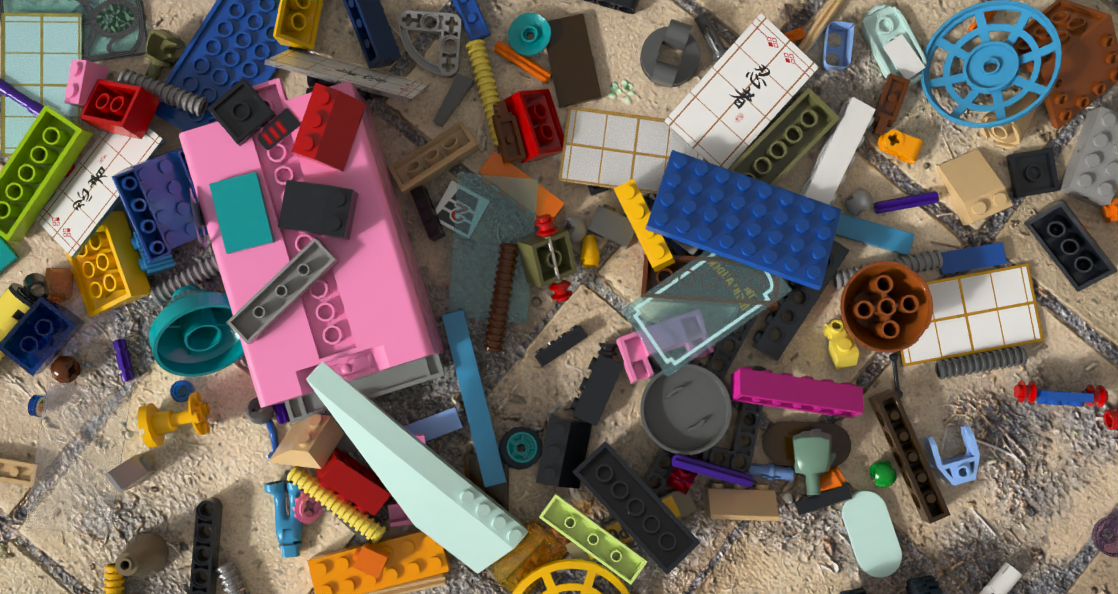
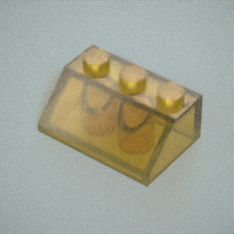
M535 519L525 527L529 532L512 551L488 566V569L498 583L511 592L534 569L555 560H562L569 554L567 548ZM540 577L535 580L522 594H530L543 578Z

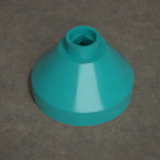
M193 285L181 287L174 292L169 303L153 321L149 331V343L157 364L162 369L178 376H204L230 366L244 354L239 335L226 323L233 316L227 294L200 289Z

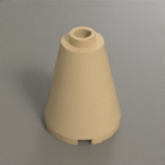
M1029 91L1021 100L1006 107V118L1026 109L1038 99V95ZM1037 107L1017 121L998 127L981 128V131L987 139L991 137L995 140L994 144L1004 149H1013L1021 143ZM995 111L987 113L980 123L997 121Z

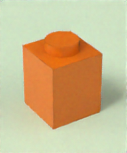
M366 542L362 548H357L353 556V560L356 561L353 568L379 579L391 553Z

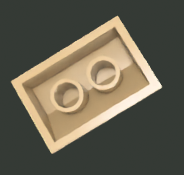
M711 482V486H705V513L710 519L779 521L775 490L769 488L768 484H755V487H745L733 483V487L724 486V483Z

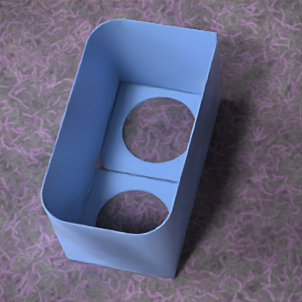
M833 21L825 28L821 70L843 72L850 65L855 25L851 26L854 23ZM834 32L840 34L842 37L841 45L831 47L827 42L829 34ZM836 54L840 59L839 66L827 64L826 56Z

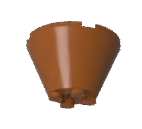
M881 261L861 268L849 279L841 297V316L849 334L862 346L877 352H897L914 345L919 341L925 330L928 329L933 314V300L926 282L920 275L918 276V274L904 264L893 261Z

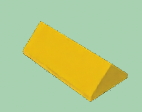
M280 0L273 37L281 45L314 50L323 0Z

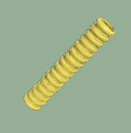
M477 39L468 42L466 49L469 50L467 52L468 56H471L469 60L472 62L473 74L476 75L477 88H480L478 93L482 95L480 100L483 101L484 114H487L485 118L489 121L487 125L491 128L489 132L492 134L491 139L494 140L493 146L499 147L492 116L495 115L493 105L501 100L498 99L499 93L496 92L495 79H492L494 75L490 72L492 68L489 66L488 54L485 53L487 51L486 47H484L485 42L484 40Z
M301 466L293 467L287 476L288 481L292 480L294 486L297 484L298 489H304L305 494L309 493V497L316 498V502L320 501L321 506H327V510L331 509L333 515L337 514L339 519L343 518L344 523H350L349 526H354L355 531L359 530L362 536L366 535L367 540H373V544L380 540L386 531L385 526L381 527L380 522H374L375 519H370L369 514L365 515L359 511L356 506L352 505L351 501H343L333 489L328 491L319 484L318 477L312 476V472L308 473L307 468H301Z

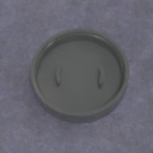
M677 364L676 366L672 365L664 368L651 378L642 394L640 413L647 434L658 446L671 453L693 455L712 448L721 440L730 424L732 406L725 385L715 374L698 365Z

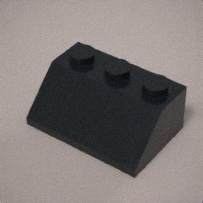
M549 415L536 483L555 487L580 488L581 481L573 471L586 458L592 424Z

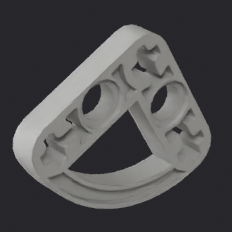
M413 10L402 12L398 22L399 34L410 58L420 68L430 74L443 78L455 77L459 71L462 38V22L460 17L453 13ZM408 17H411L413 21H419L418 17H421V28L415 22L407 26L404 20L406 21ZM426 19H436V26L434 28H427L425 26ZM451 20H455V23L458 24V26L453 28V33L458 35L457 37L450 35V28L447 24L451 23ZM409 33L441 35L439 65L428 61L418 53L411 42ZM452 40L456 42L455 50L447 51L444 46L447 41ZM444 55L451 57V64L455 67L450 72L443 68V66L448 64V58L443 57Z

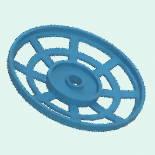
M992 0L978 3L950 17L932 36L924 51L927 64L926 68L920 71V75H922L921 84L931 106L947 120L971 128L1003 126L1029 114L1050 94L1061 71L1063 57L1061 41L1051 21L1041 11L1028 4L1011 0ZM1008 10L1022 14L1015 26L1002 23L987 25L984 12ZM975 16L978 28L964 35L955 45L944 39L947 33L955 26ZM1030 17L1037 20L1046 29L1052 39V43L1041 48L1038 47L1034 38L1024 30ZM1003 31L1009 32L1010 35L1004 43L1001 41H991L989 32ZM980 35L981 44L970 53L961 49L970 40ZM1019 37L1028 43L1032 50L1031 52L1021 56L1017 55L1013 46ZM940 47L949 52L944 63L943 77L929 79L930 63L936 48ZM1055 51V67L1048 86L1035 83L1041 69V57ZM955 57H958L964 61L963 73L951 76L953 60ZM1034 60L1031 78L1027 80L1019 77L1020 65ZM991 63L997 64V68L993 72L985 71L987 65ZM966 81L972 90L963 99L956 93L952 84ZM1012 84L1023 88L1014 97L1003 101L1002 91ZM946 87L951 98L959 104L951 114L940 106L931 88ZM1029 91L1040 95L1026 109L1006 118L1005 108L1021 100ZM980 93L992 94L994 105L973 104V102ZM967 109L979 112L995 111L997 121L975 123L959 119V117Z

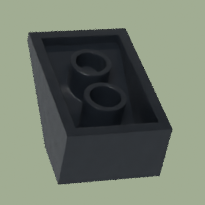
M287 180L278 227L350 240L358 193L347 188Z

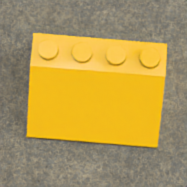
M123 211L106 212L71 257L66 252L89 318L132 303L150 294V285L145 271L141 272L137 259H140L138 251L133 250L130 238L133 237Z

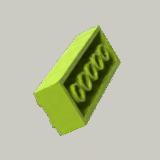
M48 105L43 107L0 172V236L7 241L21 242L94 134L56 108Z

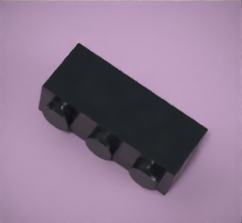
M598 354L597 358L593 357L588 367L591 370L589 377H584L579 387L582 390L579 398L575 397L571 404L572 416L597 426L624 365Z

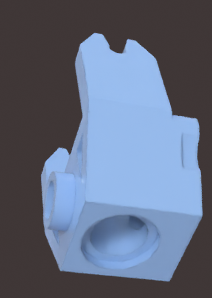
M967 425L961 426V435L966 448V454L942 460L933 436L924 437L930 467L938 473L945 483L954 486L976 480L980 453L971 427Z

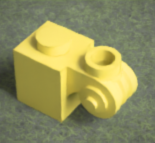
M833 320L831 323L824 324V336L831 339L829 341L828 354L835 370L857 365L859 350L853 337L850 334L847 335L846 327L842 321Z

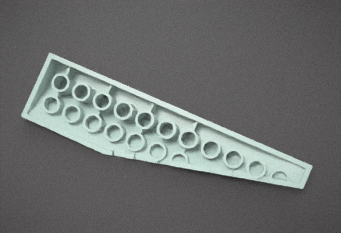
M322 361L306 378L307 382L411 522L477 574L512 551L529 532L515 516Z

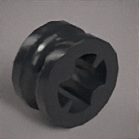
M599 343L601 349L598 351V354L617 356L615 351L618 347L617 344Z

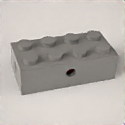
M1102 106L1088 112L1060 182V191H1058L1095 207L1111 204L1118 186V113Z

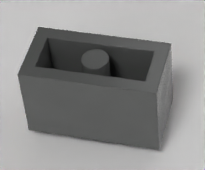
M604 204L603 207L598 205L587 231L627 249L635 231L626 213L622 216L615 213L616 209Z

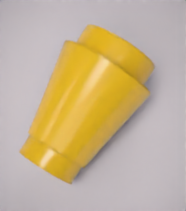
M585 235L582 240L579 262L582 268H596L601 261L596 236Z

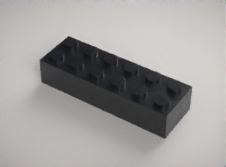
M606 441L573 471L666 575L700 544V541Z

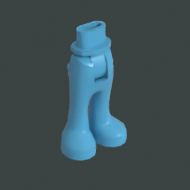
M286 480L267 482L264 484V490L266 493L272 494L274 499L275 530L278 543H280L278 547L282 549V558L300 556L299 547L302 546L303 523L294 517L295 511L292 507L296 504L295 498H299L300 491L304 489H298V485L294 486L292 480L287 482ZM286 484L290 501L289 516L286 513Z

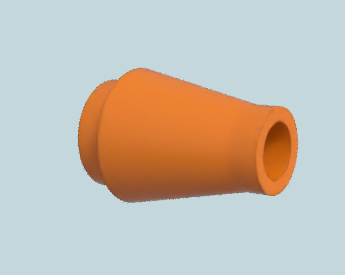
M837 466L833 469L831 467L828 472L823 473L819 477L820 491L822 493L842 487V484L846 482Z

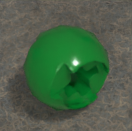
M877 460L870 466V476L874 478L876 486L887 488L892 486L897 480L896 470L892 469L890 461Z

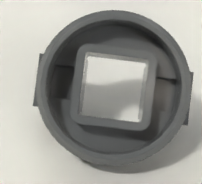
M671 19L669 26L655 30L646 38L642 46L640 62L642 70L647 78L651 80L650 82L672 88L686 83L694 75L699 65L700 51L696 40L690 34L692 25ZM661 44L684 51L679 67L657 60Z

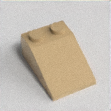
M978 149L937 166L963 226L1013 206L1003 183Z
M314 414L292 425L269 460L271 463L322 469L344 435V432L332 416Z

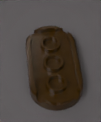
M779 421L772 424L765 431L762 438V448L768 458L774 463L783 466H794L793 436L803 431L821 429L822 432L832 434V451L835 452L836 458L831 467H836L848 458L851 452V440L845 429L833 423Z

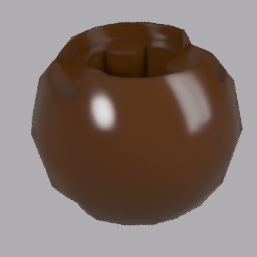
M60 356L51 364L50 370L52 377L56 381L71 383L80 375L81 367L79 361L74 357Z

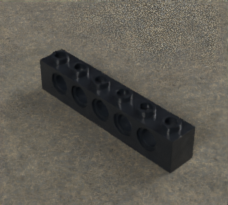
M833 241L822 287L819 290L789 281V290L786 294L782 293L778 298V309L774 312H769L764 320L766 325L762 331L759 329L753 336L752 341L754 343L752 347L771 360L778 361L850 250L837 241ZM797 291L803 295V300L800 304L794 300V294ZM784 310H788L791 313V319L788 322L782 319V312ZM772 328H776L779 331L777 340H773L770 337Z

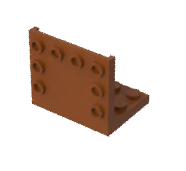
M1057 0L1042 12L1057 30L1062 46L1063 57L1060 74L1050 94L1044 99L1051 125L1056 129H1060L1118 82V42L1111 14L1068 0ZM1033 19L1025 26L1024 30L1034 38L1039 48L1052 43L1050 35L1037 20ZM1021 37L1018 38L1013 46L1018 56L1032 51L1028 43ZM1055 51L1041 57V69L1038 76L1040 85L1047 87L1051 80L1055 67ZM1034 60L1020 65V68L1033 72Z

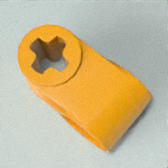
M895 129L884 133L883 136H879L877 140V145L881 151L911 164L916 163L924 144L919 138L909 136Z

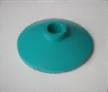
M525 13L518 16L511 23L508 30V40L511 47L517 53L524 56L539 54L548 46L551 39L549 23L544 17L536 13ZM530 34L535 35L532 40L527 39Z

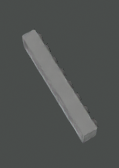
M314 238L226 323L247 344H252L339 260L319 239Z

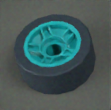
M520 426L504 434L500 440L499 453L507 466L512 469L522 470L537 463L541 457L543 447L541 439L531 428ZM518 444L525 445L523 452L517 450Z

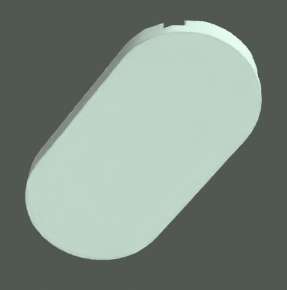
M885 4L873 7L863 18L861 30L884 77L887 78V75L891 73L904 78L883 49V46L901 34L926 68V57L903 13L896 7ZM920 72L908 79L911 80L909 86L921 79L922 75H920Z
M867 490L855 491L851 493L852 500L846 501L842 507V518L856 560L861 569L873 577L883 578L890 576L901 564L902 551L886 504L879 495Z

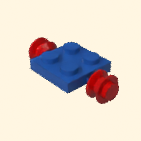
M1020 380L1014 387V396L1020 403L1024 402L1025 398H1027L1029 403H1033L1037 399V403L1084 407L1085 402L1089 407L1093 406L1094 403L1098 407H1102L1108 401V392L1103 385H1098L1095 389L1092 384H1089L1081 393L1040 390L1034 381H1029L1028 385H1026L1023 380Z

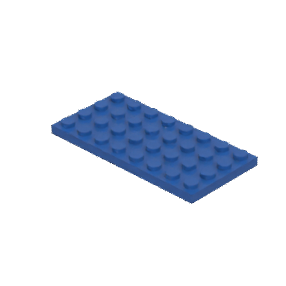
M216 0L166 78L165 83L173 85L175 88L179 87L181 90H186L188 93L192 92L194 95L197 94L207 98L208 108L243 78L251 86L272 80L282 64L266 59L293 48L281 45L273 37L280 0ZM164 101L159 102L155 113L184 132L217 122L208 109H206L202 116H197L196 113L186 112L183 109H178L177 106L173 107L170 104H165Z
M672 150L645 230L819 290L822 287L842 209Z

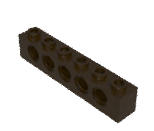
M888 389L869 397L868 399L921 520L931 524L950 516L951 514L897 391Z

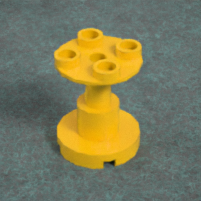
M190 393L188 398L189 410L174 413L173 410L160 412L153 403L139 407L137 414L139 430L144 429L145 434L141 435L146 446L149 448L162 446L165 433L176 431L179 425L191 422L195 431L200 436L210 434V425L207 421V416L210 415V408L207 402L203 403L200 393Z

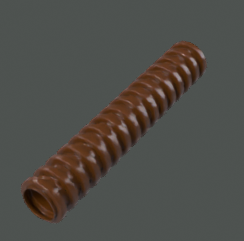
M501 243L499 246L501 247V250L498 252L500 257L497 258L499 264L496 265L498 271H495L497 277L494 278L496 284L493 285L495 291H492L494 298H491L493 304L490 305L492 310L489 311L491 317L488 318L490 323L487 325L486 344L483 347L487 351L496 353L503 351V347H501L504 344L502 339L505 338L503 332L506 331L504 326L507 325V311L510 309L508 305L511 302L509 298L512 296L510 291L513 290L511 284L514 283L512 278L515 277L513 271L516 270L514 264H517L515 257H518L516 251L519 250L516 244Z

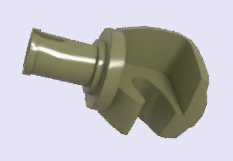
M166 29L150 31L146 42L147 54L145 57L150 61L145 73L146 76L158 80L163 68H171L172 64L179 60L180 57L175 55V51L184 49L185 43L178 35Z

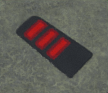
M286 108L258 135V140L266 150H270L299 127L300 122Z

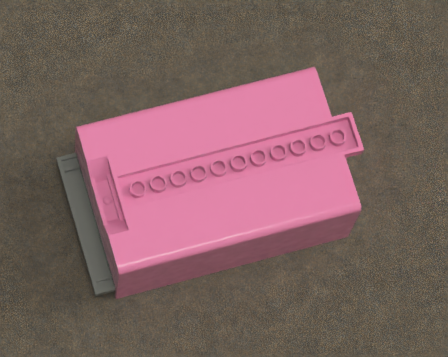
M280 78L252 86L277 116L288 108L301 125L312 92L288 99L283 81ZM351 82L330 86V88L339 90L367 104L344 171L298 157L291 152L300 126L273 148L266 150L258 140V135L277 116L241 146L232 139L218 121L179 134L233 315L314 238L319 239L339 260L252 344H247L240 337L260 407L285 403L291 423L325 412L326 406L306 380L322 361L369 399L446 375L439 355L445 353L372 113L369 104ZM257 172L275 243L226 254L209 184ZM286 181L323 184L356 191L358 198L350 240L279 228L278 222Z

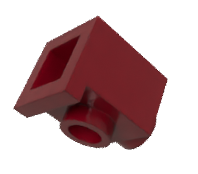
M675 467L666 484L686 495L697 478L698 473Z

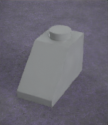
M141 453L106 473L105 476L119 493L136 487L154 473L156 469L153 466V460L148 455Z

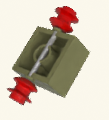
M543 214L538 216L534 222V225L540 228L536 231V234L517 242L527 283L541 288L551 284L549 290L554 291L551 299L557 302H565L569 300L573 292L567 290L571 283L563 280V278L577 272L568 230L553 226L552 223L556 221L555 217H551L550 214Z

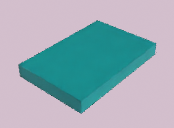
M257 172L209 184L226 254L275 243Z

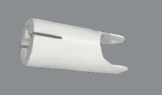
M1005 562L979 594H1007L1022 577V574Z

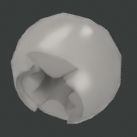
M862 188L845 199L847 211L855 216H859L863 211H867L873 206L871 193Z
M579 216L566 217L560 226V229L568 230L571 243L580 242L588 230L586 222Z

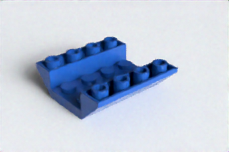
M183 148L169 151L132 165L112 176L149 262L171 253V249L198 238L191 207L190 188L196 202L198 198ZM204 226L205 234L209 235L207 228ZM199 227V228H198L199 236H203V235H204V234H203V231H202V229Z

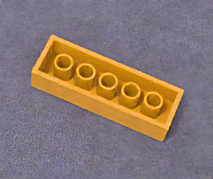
M420 529L381 538L375 544L372 541L367 542L391 553L379 579L353 568L356 562L353 560V556L357 548H362L365 543L315 555L307 561L315 594H363L445 573L451 568L448 551Z

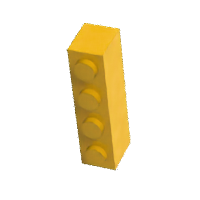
M634 178L614 188L654 271L657 272L675 263L663 236L645 230L651 212Z

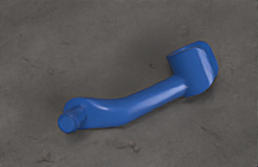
M272 420L265 423L270 434L273 452H270L268 455V460L279 446L276 428Z

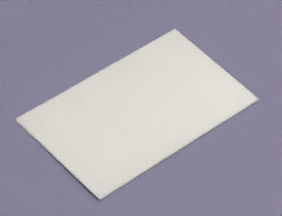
M902 34L883 46V49L905 79L911 78L925 68Z

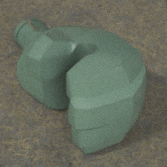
M811 429L810 431H803L793 436L795 473H801L806 476L807 495H820L819 474L830 470L836 454L832 451V434L822 432L821 429Z

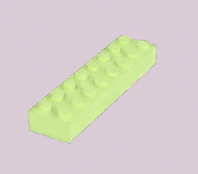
M557 493L554 494L539 515L540 519L629 584L634 582L648 562L646 558Z

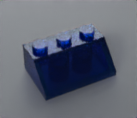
M40 296L0 342V351L30 375L40 374L85 322L69 309L44 296Z

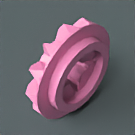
M300 491V496L295 498L296 504L292 507L295 511L294 517L302 523L309 524L316 521L322 515V508L324 506H321L320 501L316 502V498L309 497V493L305 494L304 491ZM307 501H310V502H311V503L309 504L310 510L306 509V507H307Z

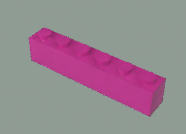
M740 367L731 374V401L846 418H854L864 413L863 387L854 386L853 383L845 382L839 384L834 383L830 379L820 381L814 380L811 376L794 377L791 373L775 374L771 370L755 371L751 367Z

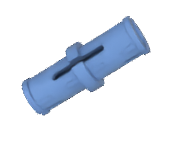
M751 463L747 473L753 475V477L766 478L767 481L775 479L792 482L794 471L793 467L774 466L773 463H768L767 465Z

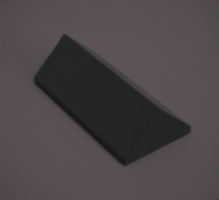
M1063 199L1047 204L1024 222L1077 292L1118 271Z

